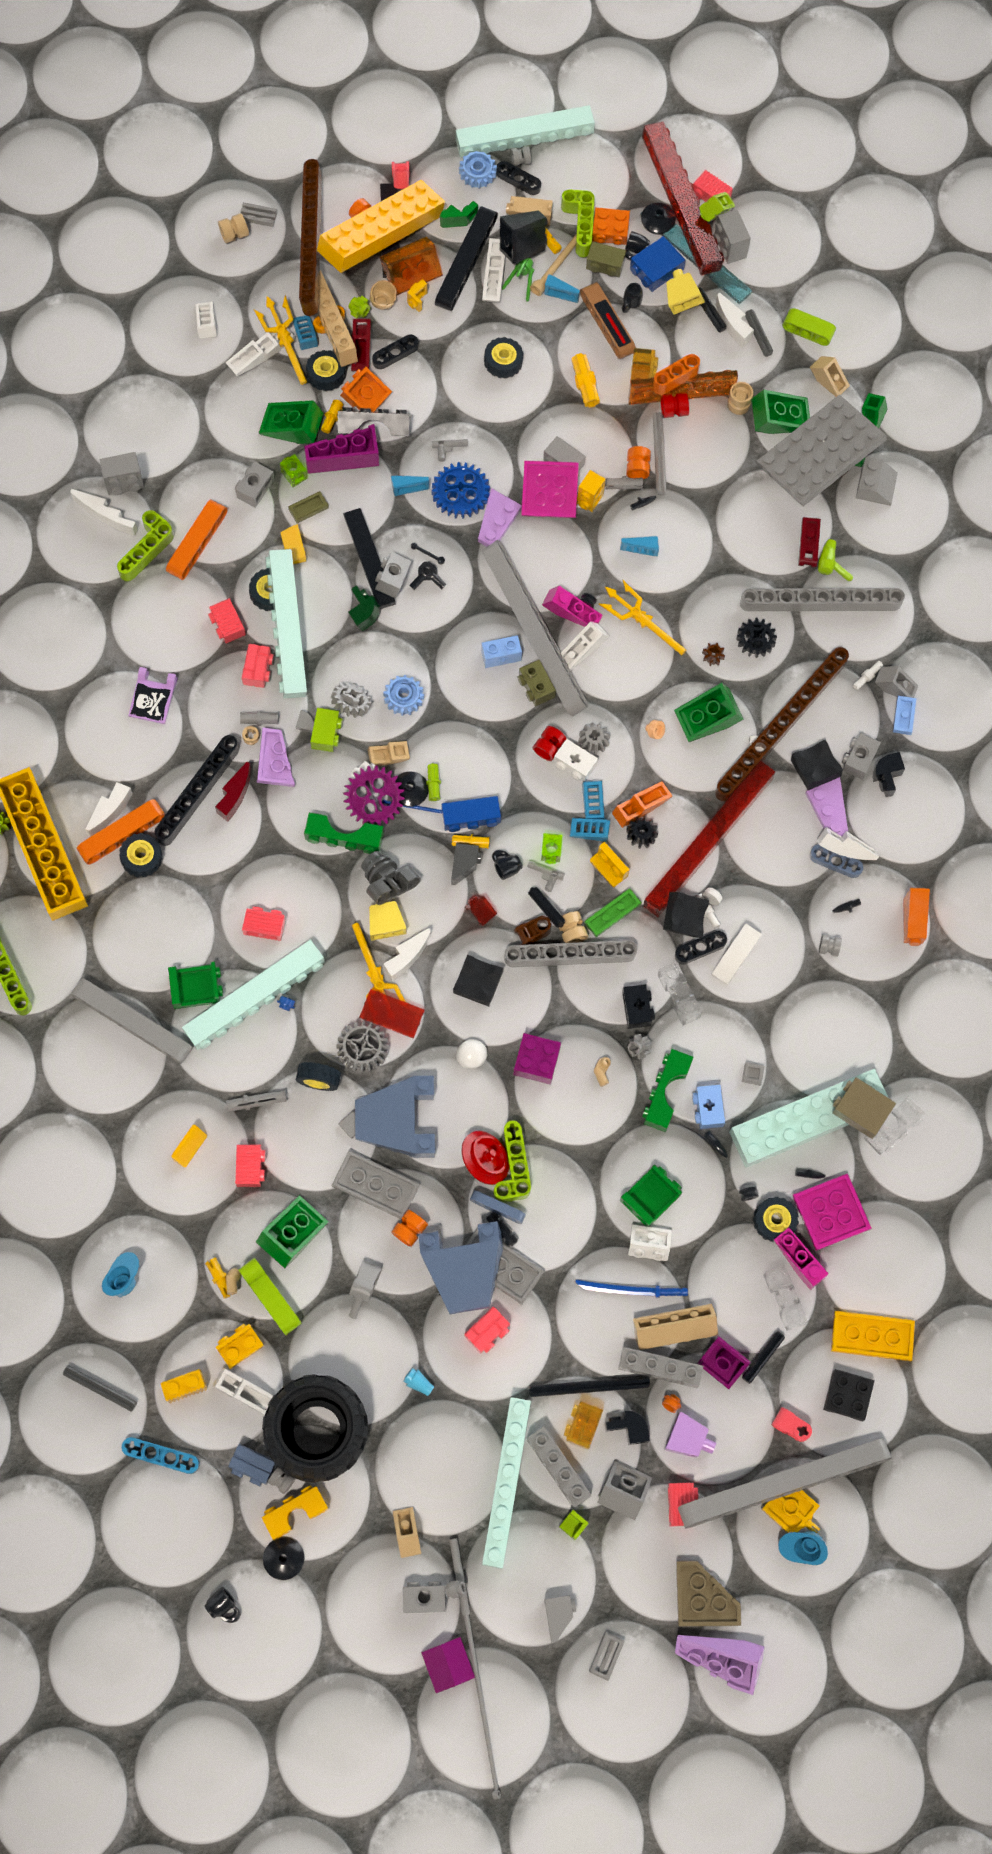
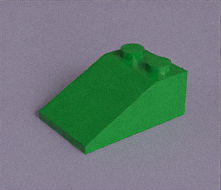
M763 389L752 398L755 432L767 434L792 433L810 418L807 397Z
M314 400L268 403L259 434L297 444L314 443L323 412Z
M723 683L718 684L674 710L688 742L728 729L744 720L729 687Z
M299 1195L261 1232L256 1243L285 1269L329 1221Z

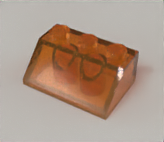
M427 236L379 257L388 282H391L397 290L396 296L410 290L414 283H418L422 279L427 283L443 276L435 245Z

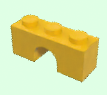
M310 1485L300 1491L302 1493L296 1498L290 1496L283 1500L284 1505L276 1509L273 1506L264 1511L265 1516L261 1518L273 1540L292 1531L289 1524V1515L292 1511L303 1509L308 1517L313 1519L329 1510L317 1486L313 1488Z

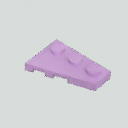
M491 488L478 542L487 547L496 540L500 541L521 511L522 505Z

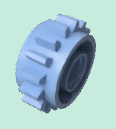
M470 152L467 156H463V161H460L459 174H461V180H465V184L470 185L472 188L487 187V184L492 183L493 178L496 177L497 165H495V160L491 159V155H487L485 152Z
M406 675L404 677L396 676L395 680H390V685H385L386 691L383 692V695L386 698L384 703L388 704L389 710H394V714L401 713V716L408 713L411 715L412 711H418V706H422L421 700L424 699V694H422L423 687H419L420 682H415L414 677L408 678ZM402 693L408 694V696L405 698H402L399 695Z

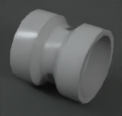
M525 146L522 149H511L513 165L531 164L529 146Z
M822 934L819 953L826 954L829 952L832 956L838 957L842 938L835 937L830 939L828 935Z
M277 1467L269 1478L268 1483L272 1486H277L279 1491L285 1494L296 1478H292Z

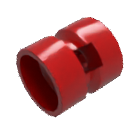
M687 392L676 393L674 397L672 394L661 395V413L663 418H672L675 414L678 417L689 415Z
M547 726L541 734L542 738H539L532 748L541 758L552 761L558 749H560L567 738L557 728Z

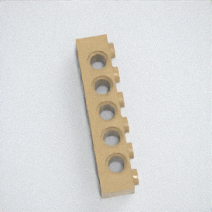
M320 270L317 315L320 318L339 364L343 367L358 362L356 347Z

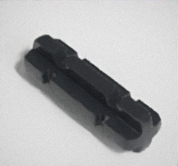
M496 1212L490 1213L486 1220L489 1223L497 1221L502 1239L506 1240L505 1243L509 1247L514 1246L518 1242L517 1237L511 1234L512 1231L502 1219H498L500 1217Z

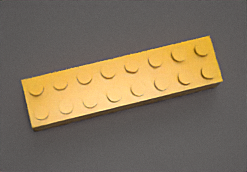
M421 179L321 234L317 251L342 273L440 218L445 201Z
M30 767L1 778V800L51 920L54 921L88 907Z

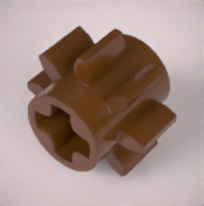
M708 643L707 649H703L702 652L705 655L703 662L707 661L709 666L714 664L719 666L720 660L725 659V655L722 654L725 648H720L718 643L713 645Z

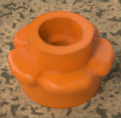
M676 1395L664 1396L662 1405L665 1409L672 1413L681 1409V1401Z

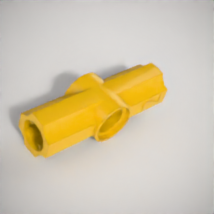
M579 353L571 358L575 372L576 387L581 392L585 407H595L600 403L595 375L590 369L586 354Z

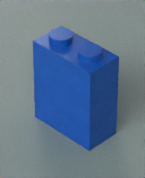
M662 236L631 258L630 270L633 275L638 276L644 287L653 292L673 278V271L677 269L684 270L686 260Z

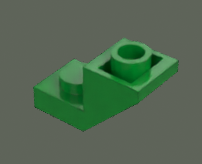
M472 201L463 208L462 212L453 205H450L440 214V226L442 228L468 226L478 212V204Z

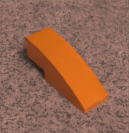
M661 781L633 795L630 800L617 805L612 814L620 826L624 828L629 825L630 821L635 822L636 817L640 819L672 798V794Z

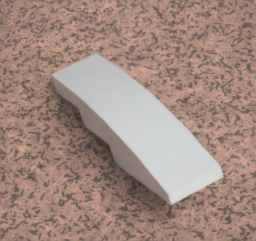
M489 238L482 301L500 303L505 255L499 250L500 239Z
M287 328V331L290 333V336L293 338V340H295V336ZM267 332L258 341L254 342L252 340L225 363L236 376H239L263 363L285 347H280L277 333L270 334Z
M71 489L73 501L87 513L119 531L133 536L136 535V523L124 519L121 510L108 507L106 499Z

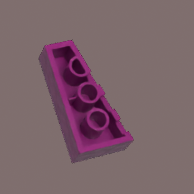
M374 424L368 425V428L360 430V428L353 430V433L344 436L343 434L337 435L335 439L329 441L325 439L304 446L308 474L379 466Z

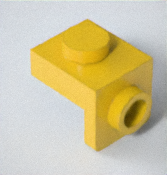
M423 279L418 283H414L407 292L408 305L412 309L415 308L418 312L422 310V301L420 299L427 294V283Z

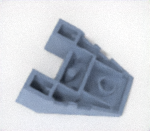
M413 1076L355 1100V1140L390 1149L393 1152L406 1154L413 1158H434L435 1134H415L414 1100L434 1099V1076Z
M497 1221L478 1224L479 1243L443 1249L438 1231L418 1235L420 1254L449 1314L490 1308L495 1278L503 1252L502 1236Z

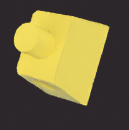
M682 269L673 271L674 278L666 283L668 305L673 315L705 303L691 274H683Z
M396 901L369 906L371 941L407 934L406 925Z

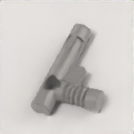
M468 439L432 441V448H438V461L440 462L445 461V452H452V447L468 446Z
M532 860L527 865V867L543 873L542 879L548 881L545 886V890L548 892H552L557 879L562 881L564 879L565 873Z

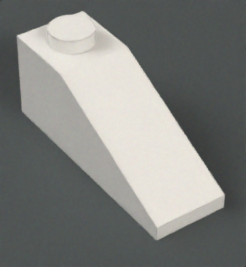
M590 621L561 652L570 671L596 651L609 637L598 623Z

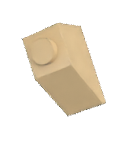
M821 356L810 366L817 382L835 397L839 394L841 395L850 386L835 357Z
M413 1507L393 1511L401 1558L421 1554Z

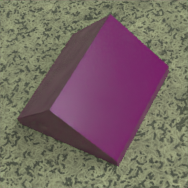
M718 1336L697 1364L702 1365L706 1372L727 1389H730L751 1362Z
M461 1637L421 1652L436 1693L475 1678Z

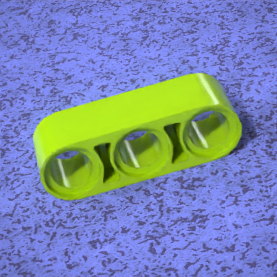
M795 308L789 310L782 324L786 331L823 346L830 344L836 331V327L832 323Z

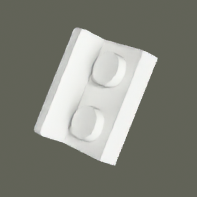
M632 1224L628 1255L637 1258L667 1261L670 1252L672 1230Z

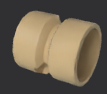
M241 213L232 216L231 220L226 218L218 221L220 233L226 244L235 241L236 237L241 239L249 236L245 219Z
M737 382L732 385L727 405L732 413L742 415L748 412L753 397L752 387L746 382Z
M574 911L562 915L565 924L562 928L559 927V930L563 931L562 938L564 943H579L588 939L589 936L586 928L581 926L583 920L580 912Z

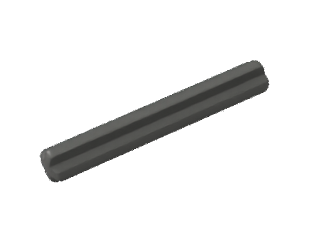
M69 1365L64 1369L63 1375L130 1412L135 1409L137 1402Z

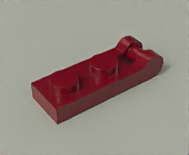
M802 518L798 566L811 565L813 568L817 567L821 519ZM805 554H812V558H806Z

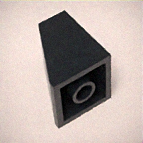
M539 210L500 216L499 250L513 264L545 251V244L547 243L545 234L547 218Z

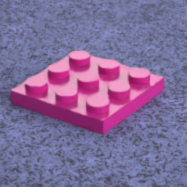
M524 461L521 515L527 517L576 518L579 463Z
M848 1173L792 1196L816 1251L872 1229Z

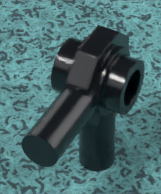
M423 562L418 567V576L409 586L415 590L423 581L432 580L442 590L446 583L436 575V567L431 562Z

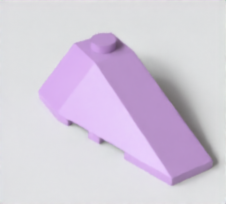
M678 1635L675 1654L696 1667L702 1666L710 1671L711 1676L715 1678L719 1676L727 1681V1685L731 1688L753 1695L762 1665L764 1646L745 1640Z

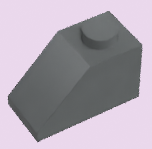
M456 843L451 885L458 884L476 870L477 864H481L482 853L479 852V846Z

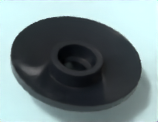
M657 202L649 204L644 208L641 214V222L648 231L655 234H663L674 227L676 215L670 206Z
M404 772L398 775L395 780L396 783H402L398 789L404 790V792L400 793V796L405 799L399 800V803L403 806L414 807L423 803L429 793L428 785L426 784L427 780L421 774ZM411 784L413 788H407V785Z
M287 1537L273 1540L268 1544L263 1554L265 1570L271 1577L278 1580H289L295 1577L304 1565L302 1547L298 1542ZM282 1554L287 1556V1560L284 1563H281L279 1560Z

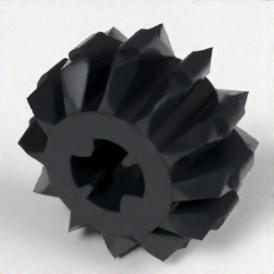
M644 816L642 821L636 817L635 822H629L630 827L626 829V832L628 833L627 840H632V846L637 843L639 849H641L643 844L646 848H649V843H655L654 838L658 837L656 832L658 827L657 825H652L653 820L647 822Z

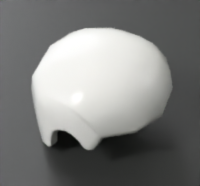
M478 1040L464 1041L458 1046L456 1051L457 1062L463 1068L476 1069L484 1064L487 1058V1048Z

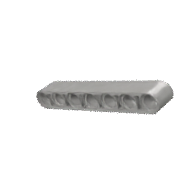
M630 940L513 945L505 950L504 961L509 967L631 962L636 957L637 945ZM630 948L633 953L630 955L625 954L623 949ZM611 949L614 954L606 955L604 950ZM592 950L595 955L587 956L585 951ZM551 951L556 954V957L549 958L546 954ZM573 951L576 955L568 957L566 952ZM533 952L537 957L530 959L527 954ZM515 953L518 958L511 960L508 958V955Z
M81 978L71 993L78 1001L180 1064L183 1063L193 1048L181 1038L84 978Z

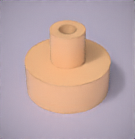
M652 720L646 725L645 730L650 738L661 739L665 733V724L662 721Z

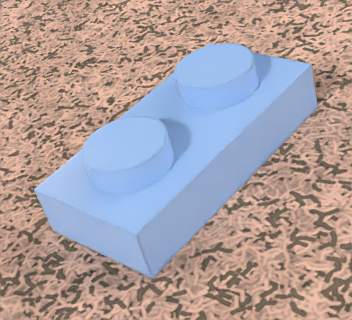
M897 697L893 724L894 733L912 734L916 698Z

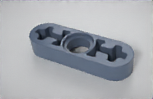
M815 845L810 852V859L814 863L848 877L857 878L863 871V864L860 860L836 854L820 845ZM818 850L822 852L820 858L816 857ZM830 854L828 861L826 862L825 859L827 855ZM838 857L841 859L842 864L835 866L832 864L831 859ZM847 861V866L845 869H843L845 862ZM853 865L857 866V870L855 872H852L851 867H853Z
M474 1190L470 1198L471 1202L489 1211L496 1212L498 1215L518 1224H522L526 1216L522 1211L479 1191Z

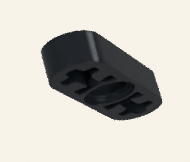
M501 161L497 164L496 175L498 178L530 195L540 193L541 181L539 178L507 161ZM520 175L523 177V180L516 181L514 177Z
M409 334L376 351L372 356L373 366L376 369H384L416 352L419 347L418 338L415 335ZM399 349L400 353L398 355L391 354V350Z
M715 931L703 936V938H698L676 949L675 960L679 964L685 965L719 951L725 947L727 936L722 931ZM716 936H717L719 939H721V938L723 939V940L721 941V944H719L718 942L713 943V944L711 945L712 949H710V944H709V943L715 941V937H716ZM698 943H703L706 946V951L698 952L695 946ZM690 947H692L693 953H689L686 959H684V957H679L681 951H683V953L690 952Z

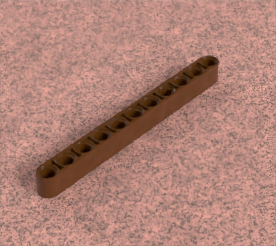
M308 159L303 165L299 300L302 311L306 316L315 315L318 312L320 253L317 251L321 233L322 174L319 162L316 159Z
M838 647L827 657L717 784L715 791L718 800L728 801L768 756V753L775 748L841 672L849 658V653L845 648ZM839 656V657H841L843 660H842V661L837 660L836 657ZM825 669H828V670H830L832 673H830V674H829V673H826L824 670H825ZM814 682H817V683H819L821 686H819V687L814 686L813 683H814ZM806 695L809 699L805 700L801 696ZM791 708H794V709H796L798 712H797V713H793V712L790 711V709H791ZM778 722H785L786 726H781ZM767 735H773L775 739H769ZM762 747L764 752L759 753L755 748ZM744 761L751 762L752 766H746ZM732 775H739L740 779H734ZM726 788L729 792L723 793L720 789Z

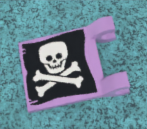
M140 667L128 716L165 724L178 678L176 674L169 673L167 684L148 681L149 671H147V668Z

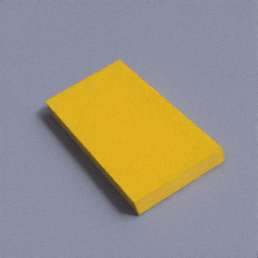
M834 1311L831 1352L912 1361L915 1320Z

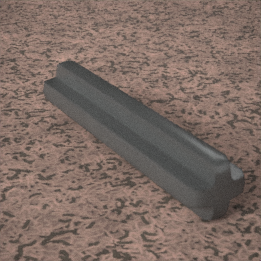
M753 309L747 310L745 317L749 326L754 329L753 334L765 357L771 356L773 349Z

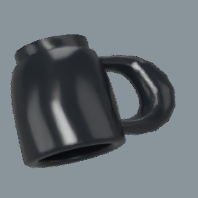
M631 231L625 247V257L631 261V258L636 254H631L629 251L638 254L648 247L650 240L639 233Z
M630 283L626 287L623 296V313H627L630 308H637L641 305L643 290L638 283Z
M503 850L493 852L492 859L495 870L502 880L514 876L522 869V863L517 855H509Z
M224 1587L217 1590L204 1605L211 1617L214 1619L220 1617L228 1623L238 1621L241 1615L240 1610L235 1606L234 1598ZM230 1609H234V1613L232 1615L227 1617L224 1616V1614L227 1613Z

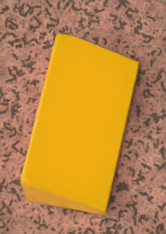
M298 524L280 532L284 549L292 550L293 564L306 562Z
M195 1124L191 1126L171 1155L173 1161L184 1168L187 1167L207 1138V1135Z

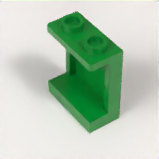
M215 961L211 962V965L177 969L176 966L168 967L171 999L174 1009L217 1004L220 1001V997H223L222 985H218L221 971L220 967H216Z
M653 1165L620 1198V1202L646 1227H650L682 1195L681 1186L675 1180L671 1181L667 1177V1172L662 1167H657L656 1165Z

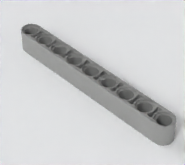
M899 588L746 589L742 593L740 607L744 611H896L902 606L905 594ZM746 598H750V599H752L753 601H752V602H748V601H746L745 599H746ZM764 598L770 599L771 602H766ZM782 598H787L789 602L783 601ZM800 598L807 599V602L801 601ZM818 598H823L826 601L822 602ZM837 598H842L844 601H838Z

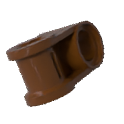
M539 916L517 926L513 931L515 934H518L522 942L521 945H532L550 934L551 921L546 916ZM545 923L548 927L545 930H540L537 926Z

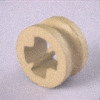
M248 726L242 732V737L246 744L254 745L259 741L260 737L257 728ZM249 732H252V734H254L253 739H250L248 737Z

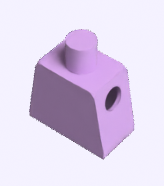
M679 1412L665 1450L697 1458L701 1450L712 1454L716 1442L706 1438L708 1428L686 1414Z

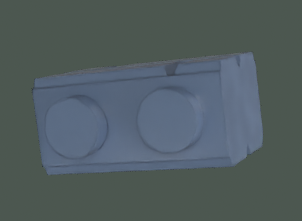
M239 1444L228 1467L232 1469V1474L240 1478L246 1475L251 1478L249 1482L261 1487L262 1483L268 1484L276 1464L272 1459Z

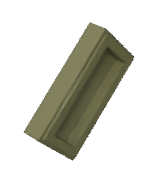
M320 491L288 506V510L296 523L329 508Z

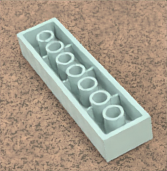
M875 1068L732 1127L729 1133L745 1168L848 1126V1123L832 1114L835 1110V1107L832 1105L838 1096L841 1098L846 1092L843 1089L849 1080L853 1082L857 1077L888 1097Z

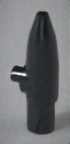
M656 496L638 497V501L630 505L631 510L633 511L650 504L656 499Z
M857 899L846 902L832 911L833 913L843 911L851 913L854 907L861 905V901Z
M710 1132L704 1136L705 1139L719 1154L727 1158L728 1155L720 1142Z
M795 1170V1176L821 1179L826 1176L812 1170Z

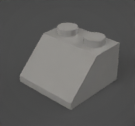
M865 457L856 499L891 506L898 472L884 460Z
M615 1460L597 1503L635 1520L644 1503L653 1477Z

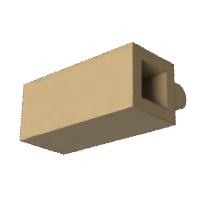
M511 196L510 203H507L506 214L512 215L539 210L547 218V225L550 226L553 200Z

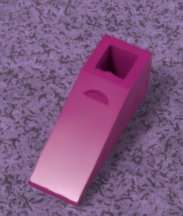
M561 586L550 589L542 603V606L557 616L583 627H586L590 621L599 624L603 616Z
M787 1228L774 1239V1242L796 1274L810 1290L827 1277L828 1272L790 1228Z

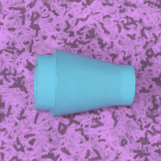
M412 1368L403 1380L407 1387L419 1391L426 1396L434 1388L418 1369Z

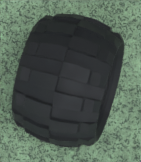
M304 1375L283 1385L268 1403L265 1416H263V1441L273 1462L292 1478L312 1483L330 1481L350 1470L364 1451L368 1434L367 1414L357 1394L337 1378L328 1375ZM311 1407L329 1409L336 1415L340 1424V1436L337 1443L332 1449L322 1454H311L302 1450L294 1438L293 1430L296 1419L303 1411Z

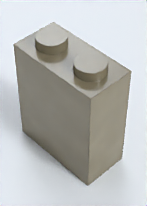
M856 1077L853 1082L850 1080L847 1082L843 1089L846 1093L842 1098L838 1096L832 1105L835 1107L832 1114L873 1140L897 1103Z

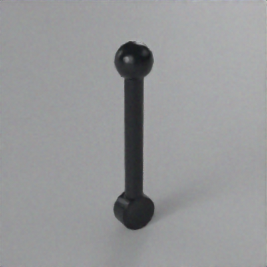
M415 542L411 544L413 550L417 549L438 561V564L442 565L445 563L444 557H437L419 547Z

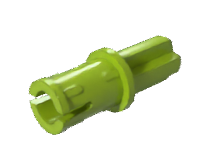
M431 763L427 766L428 780L426 784L429 790L428 800L439 801L441 800L438 764Z

